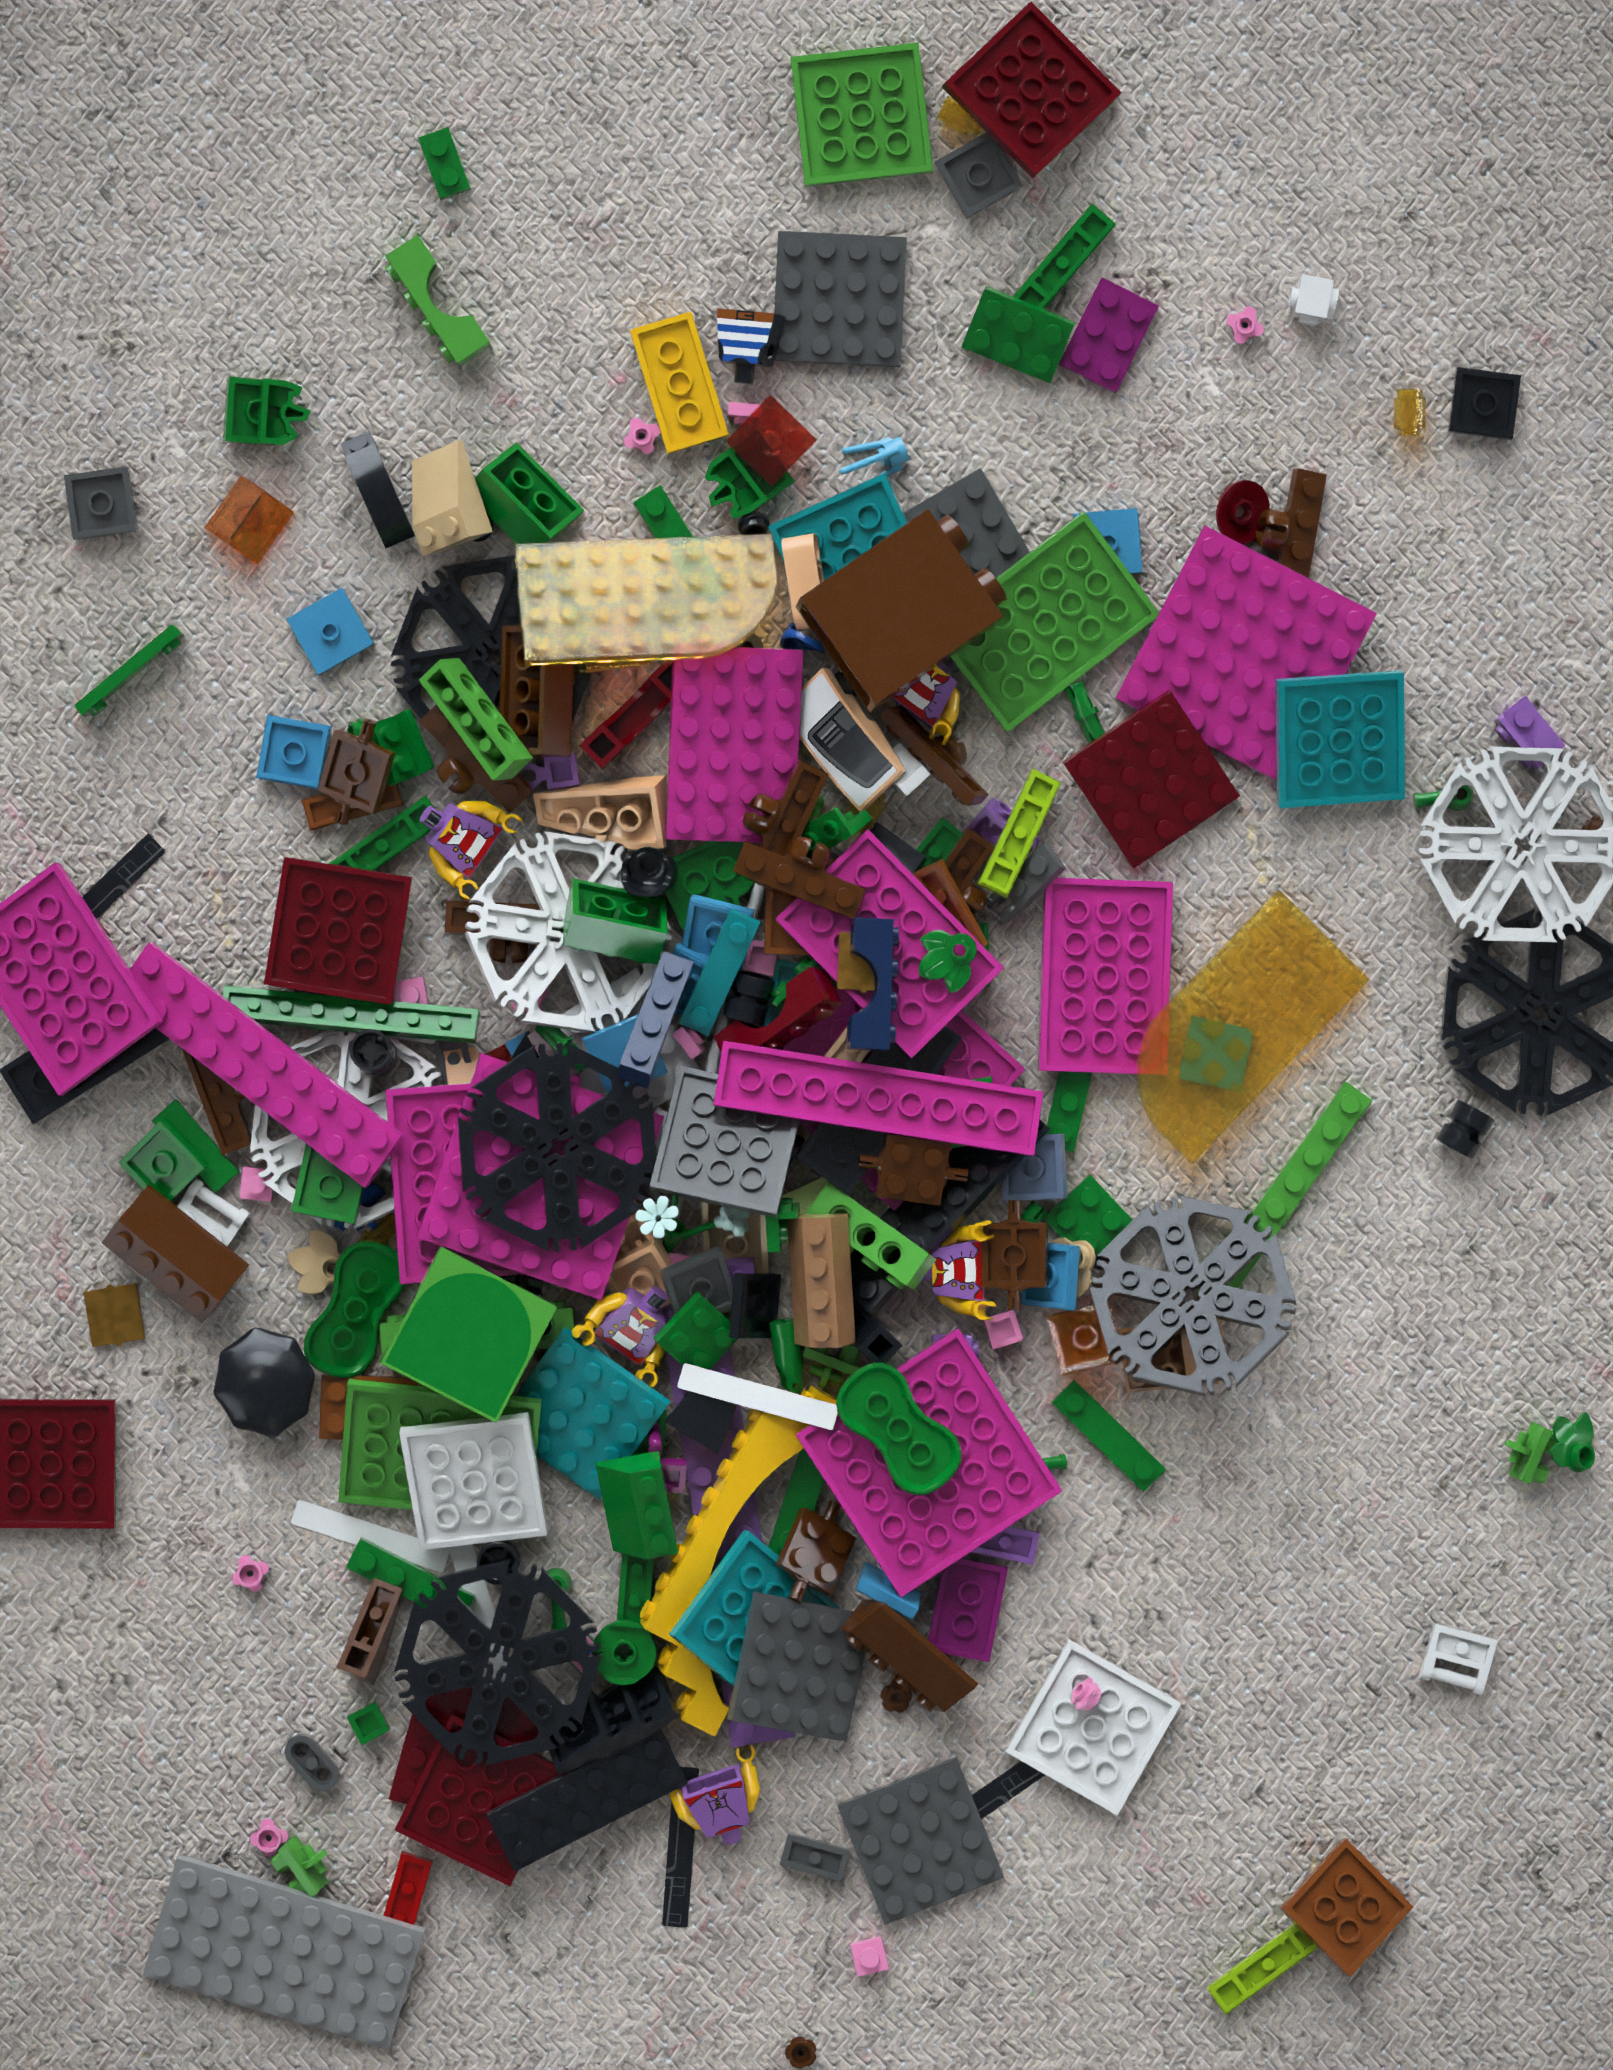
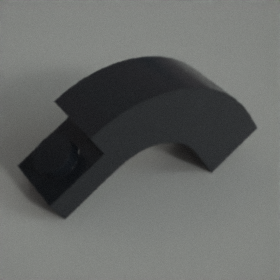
M368 431L341 443L350 470L385 548L414 537L415 534L392 484L371 432Z
M853 1298L854 1344L873 1363L886 1364L903 1345Z

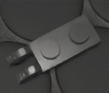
M1042 843L1024 861L1008 895L1012 903L1005 906L996 915V920L999 924L1004 925L1010 922L1021 910H1025L1066 869L1048 843ZM993 892L988 897L986 906L990 910L994 909L1007 898Z

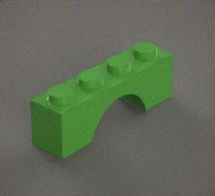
M418 234L386 255L390 263L385 266L387 272L395 283L400 280L408 290L403 295L414 310L417 307L421 309L425 315V318L421 320L422 324L431 337L437 333L443 342L439 349L449 364L455 360L457 365L461 367L491 346L490 341L472 315L462 317L450 316L441 312L432 303L429 296V282L437 267V263Z

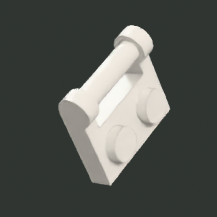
M196 1177L177 1207L229 1247L250 1213L243 1208L239 1210L203 1186L204 1182ZM198 1197L231 1219L232 1223L229 1228L192 1204L194 1199Z
M1434 1623L1424 1661L1420 1668L1419 1679L1429 1681L1431 1678L1471 1689L1472 1693L1482 1695L1497 1640ZM1436 1658L1478 1669L1476 1676L1472 1677L1435 1667Z

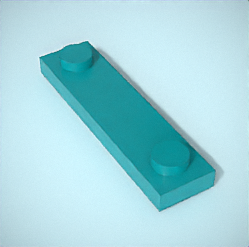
M732 908L730 909L682 1013L679 1024L704 1035H709L760 925L759 920Z

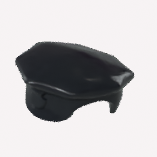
M253 1328L221 1351L213 1393L234 1427L259 1433L269 1438H275L307 1415L315 1374L295 1338L263 1328Z

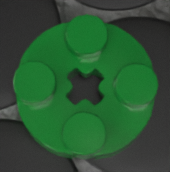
M629 1619L615 1620L604 1625L596 1635L593 1644L601 1642V1648L592 1652V1654L602 1652L597 1670L609 1682L618 1685L634 1684L645 1677L653 1668L656 1659V1644L651 1632L645 1630L639 1622ZM622 1643L628 1644V1648L634 1652L633 1655L627 1656L626 1661L620 1660V1655L615 1654V1648H620Z

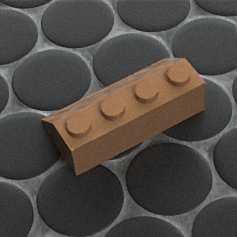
M799 1214L796 1219H787L795 1344L809 1348H839L855 1343L848 1214Z

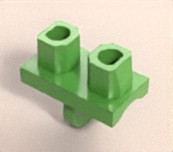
M855 1345L843 1346L840 1357L828 1354L829 1348H804L802 1353L804 1357L825 1365V1368L813 1364L809 1372L821 1377L818 1387L824 1388L827 1380L840 1384L842 1375L832 1372V1368L850 1375L860 1369L858 1362L861 1351Z
M1531 1421L1527 1432L1520 1431L1516 1442L1507 1439L1504 1445L1512 1448L1508 1461L1513 1462L1508 1474L1528 1484L1531 1481L1544 1483L1549 1473V1468L1539 1462L1544 1452L1551 1455L1550 1449L1556 1443L1552 1434L1553 1431Z
M297 1835L278 1849L279 1852L271 1859L272 1865L279 1873H283L290 1868L296 1878L288 1884L289 1887L307 1892L309 1897L316 1895L320 1889L329 1883L323 1874L327 1869L321 1861L328 1853L324 1848L315 1852L310 1844L304 1846Z

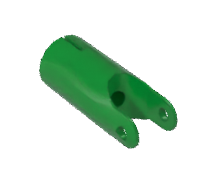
M793 1318L773 1320L769 1325L774 1363L780 1375L781 1386L796 1394L803 1388V1356L801 1345L794 1342Z

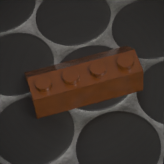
M550 624L502 626L500 714L532 756H571L575 627Z
M148 1185L101 1242L201 1323L216 1310L249 1267L246 1261L151 1185Z
M863 1599L840 1629L848 1636L845 1641L859 1652L863 1649L871 1656L869 1662L882 1672L885 1670L890 1672L894 1676L893 1683L905 1692L912 1691L918 1697L916 1702L928 1712H932V1710L947 1711L978 1685L973 1678L885 1602Z

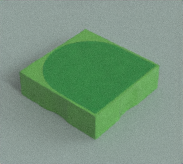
M439 1246L418 1287V1292L396 1328L380 1359V1363L497 1423L557 1306L516 1284L500 1278L468 1259Z

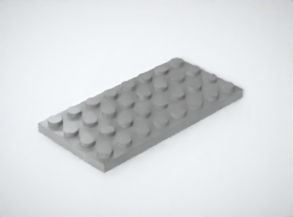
M179 1854L173 1869L143 1976L389 2050L426 1928L317 1895L309 1897L307 1892Z

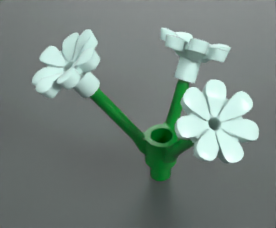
M671 1195V1205L669 1208L668 1198L665 1196H660L657 1204L651 1198L646 1199L643 1202L646 1211L639 1210L635 1215L636 1220L644 1222L640 1227L641 1233L649 1235L653 1232L655 1238H662L667 1252H672L675 1247L680 1245L681 1241L715 1227L723 1228L725 1231H732L736 1237L744 1236V1232L749 1230V1225L744 1219L750 1217L747 1211L722 1206L720 1208V1215L716 1216L713 1221L692 1229H686L685 1225L677 1219L679 1196Z

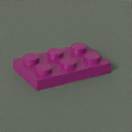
M1101 277L1058 365L1116 394L1159 305Z
M960 1558L941 1571L928 1640L941 1652L990 1662L1008 1566Z

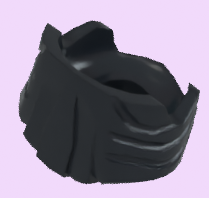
M653 847L637 849L628 853L622 863L621 882L625 890L631 895L640 897L659 896L674 886L678 876L676 862L667 854Z

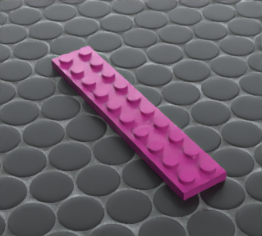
M148 942L130 968V971L163 1020L156 1029L364 1188L368 1187L400 1143L404 1134L153 942Z
M723 1041L713 1106L1034 1156L1043 1091Z

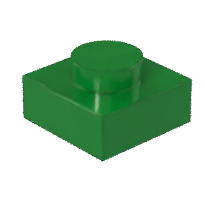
M376 1700L347 1715V1719L361 1745L391 1729Z

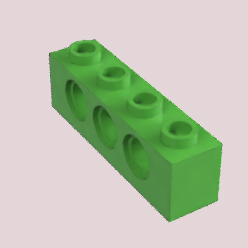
M460 658L440 659L419 679L420 683L493 781L512 779L533 759L532 755Z
M827 1182L806 1214L849 1213L850 1253L856 1249L864 1255L861 1261L877 1272L880 1267L887 1271L889 1275L886 1279L902 1290L906 1285L915 1290L936 1261V1258L836 1186ZM874 1231V1242L869 1246H864L863 1238L865 1234ZM899 1249L901 1252L899 1261L895 1264H889V1254L893 1250Z

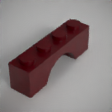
M672 655L647 678L642 686L615 713L598 726L579 745L602 770L671 704Z
M810 966L786 983L784 1007L772 1023L759 1028L755 1024L735 1020L713 1037L720 1052L723 1041L783 1050L784 1046L794 1038L805 1035L809 1030L808 1028L829 1018L833 1014V1010L842 1005V1002L830 976L825 971Z

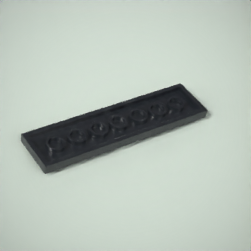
M1040 1119L1036 1144L1050 1130ZM970 1146L952 1148L949 1153V1165L953 1168L968 1169L966 1183L947 1180L943 1188L940 1206L903 1201L895 1211L889 1208L880 1219L932 1255L1025 1155ZM874 1231L865 1234L863 1238L864 1246H869L874 1242ZM854 1249L850 1253L853 1298L869 1314L874 1316L899 1288L886 1279L889 1275L887 1271L881 1267L877 1272L861 1261L864 1255ZM899 1249L893 1250L889 1254V1264H895L899 1261L901 1257Z

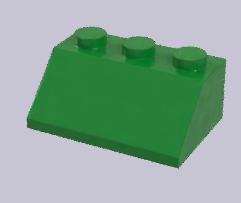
M517 442L484 467L475 477L487 515L532 560L548 548L585 511Z
M572 878L563 924V945L575 950L602 953L608 957L617 956L631 959L641 964L650 963L658 965L668 934L666 898L659 896H635L622 888Z
M659 1451L595 1462L613 1551L642 1559L678 1554L676 1533Z

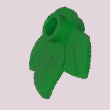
M943 930L928 932L920 939L922 945L929 952L920 962L919 976L930 980L944 977L947 989L950 993H954L960 990L971 977L970 962L974 960L977 954L976 942L971 936L964 933L951 935ZM957 944L965 947V955L960 956L956 954L955 946Z
M1583 1412L1574 1424L1567 1418L1558 1416L1553 1425V1437L1556 1443L1550 1449L1553 1461L1560 1467L1568 1466L1573 1472H1583L1591 1468L1595 1460V1452L1591 1446L1594 1430L1588 1413Z

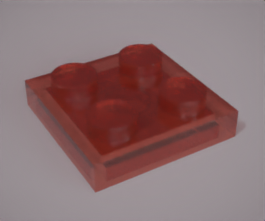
M769 394L725 441L773 486L817 439Z

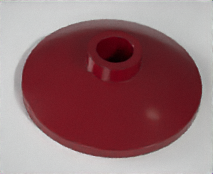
M1239 480L1226 488L1218 501L1216 509V523L1221 534L1241 544H1246L1255 540V531L1262 532L1264 530V526L1256 525L1261 513L1265 510H1270L1269 499L1263 487L1254 481Z

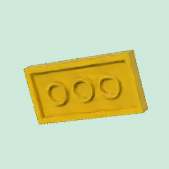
M686 312L631 329L630 333L667 455L729 436L692 312Z

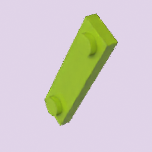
M1032 768L977 885L1004 898L1008 897L1061 782Z
M1292 1924L1206 1988L1226 2015L1318 1947L1295 1924Z

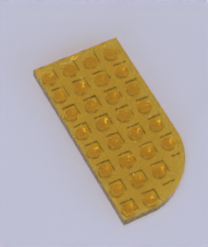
M772 534L515 544L525 666L697 659L716 656L736 647L752 635L761 625L773 602L777 573Z
M1276 890L1156 1014L1150 1022L1141 1042L1137 1060V1084L1143 1108L1155 1129L1191 1164L1202 1155L1370 980L1280 890Z

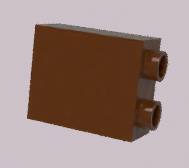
M929 509L925 510L801 596L795 606L869 713L996 626L1003 617V614L997 607L1007 600L1003 588L987 568H983L974 575L960 555L962 551L969 547V542L959 525L948 514L936 521Z

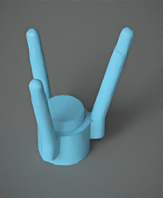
M887 437L876 442L846 447L842 449L843 454L877 449V454L841 468L840 474L843 475L881 461L884 468L890 466L883 472L889 477L903 470L902 463L909 461V456L900 437L893 440Z

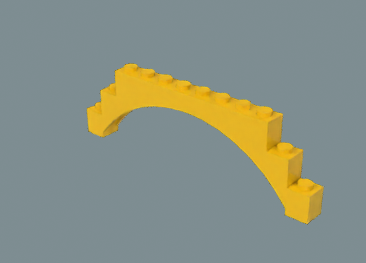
M810 1385L807 1391L804 1390L800 1394L836 1405V1397L813 1385ZM750 1408L747 1415L749 1421L744 1430H739L734 1437L732 1453L728 1459L724 1458L718 1467L717 1476L719 1477L713 1488L708 1487L701 1500L703 1506L697 1516L693 1515L686 1527L688 1534L682 1544H677L678 1554L671 1555L670 1560L672 1563L667 1573L662 1572L655 1585L657 1591L651 1601H646L640 1612V1618H642L640 1623L645 1630L671 1642L669 1646L666 1645L662 1649L658 1657V1663H660L658 1666L659 1670L663 1675L689 1687L687 1691L684 1690L680 1694L676 1702L680 1719L714 1737L729 1711V1706L719 1697L711 1669L672 1638L669 1633L711 1576L716 1555L726 1532L745 1501L775 1469L803 1449L795 1433L809 1425Z

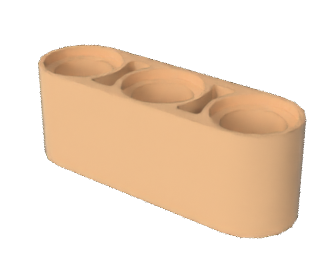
M815 533L782 539L787 583L794 624L797 631L810 629L795 608L799 598L824 581L820 551Z

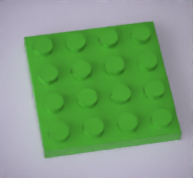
M919 42L790 57L805 187L933 173Z

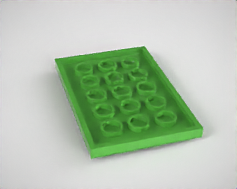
M1082 512L996 578L1007 597L1006 601L997 606L1003 617L996 626L952 655L951 659L1004 730L1009 732L1154 621L1159 612L1087 514Z
M349 1379L347 1383L338 1502L413 1510L399 1434L400 1427L484 1418V1416L427 1387ZM511 1396L501 1415L529 1413L537 1459L542 1399Z

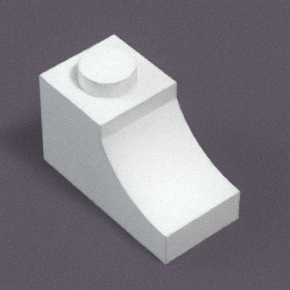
M894 739L891 742L888 741L905 769V772L892 785L895 789L908 796L930 773L900 742Z

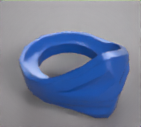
M794 623L788 625L780 639V647L783 649L816 650L822 654L825 652L822 644L797 631Z

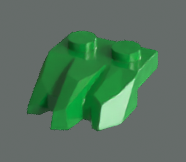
M227 377L223 442L249 445H284L298 438L297 432L290 427V421H306L311 410L297 406L292 402L293 397L300 395L303 387L285 380Z
M758 429L712 460L704 477L708 481H717L720 484L709 495L711 507L726 501H732L733 507L730 510L732 519L760 508L796 482Z

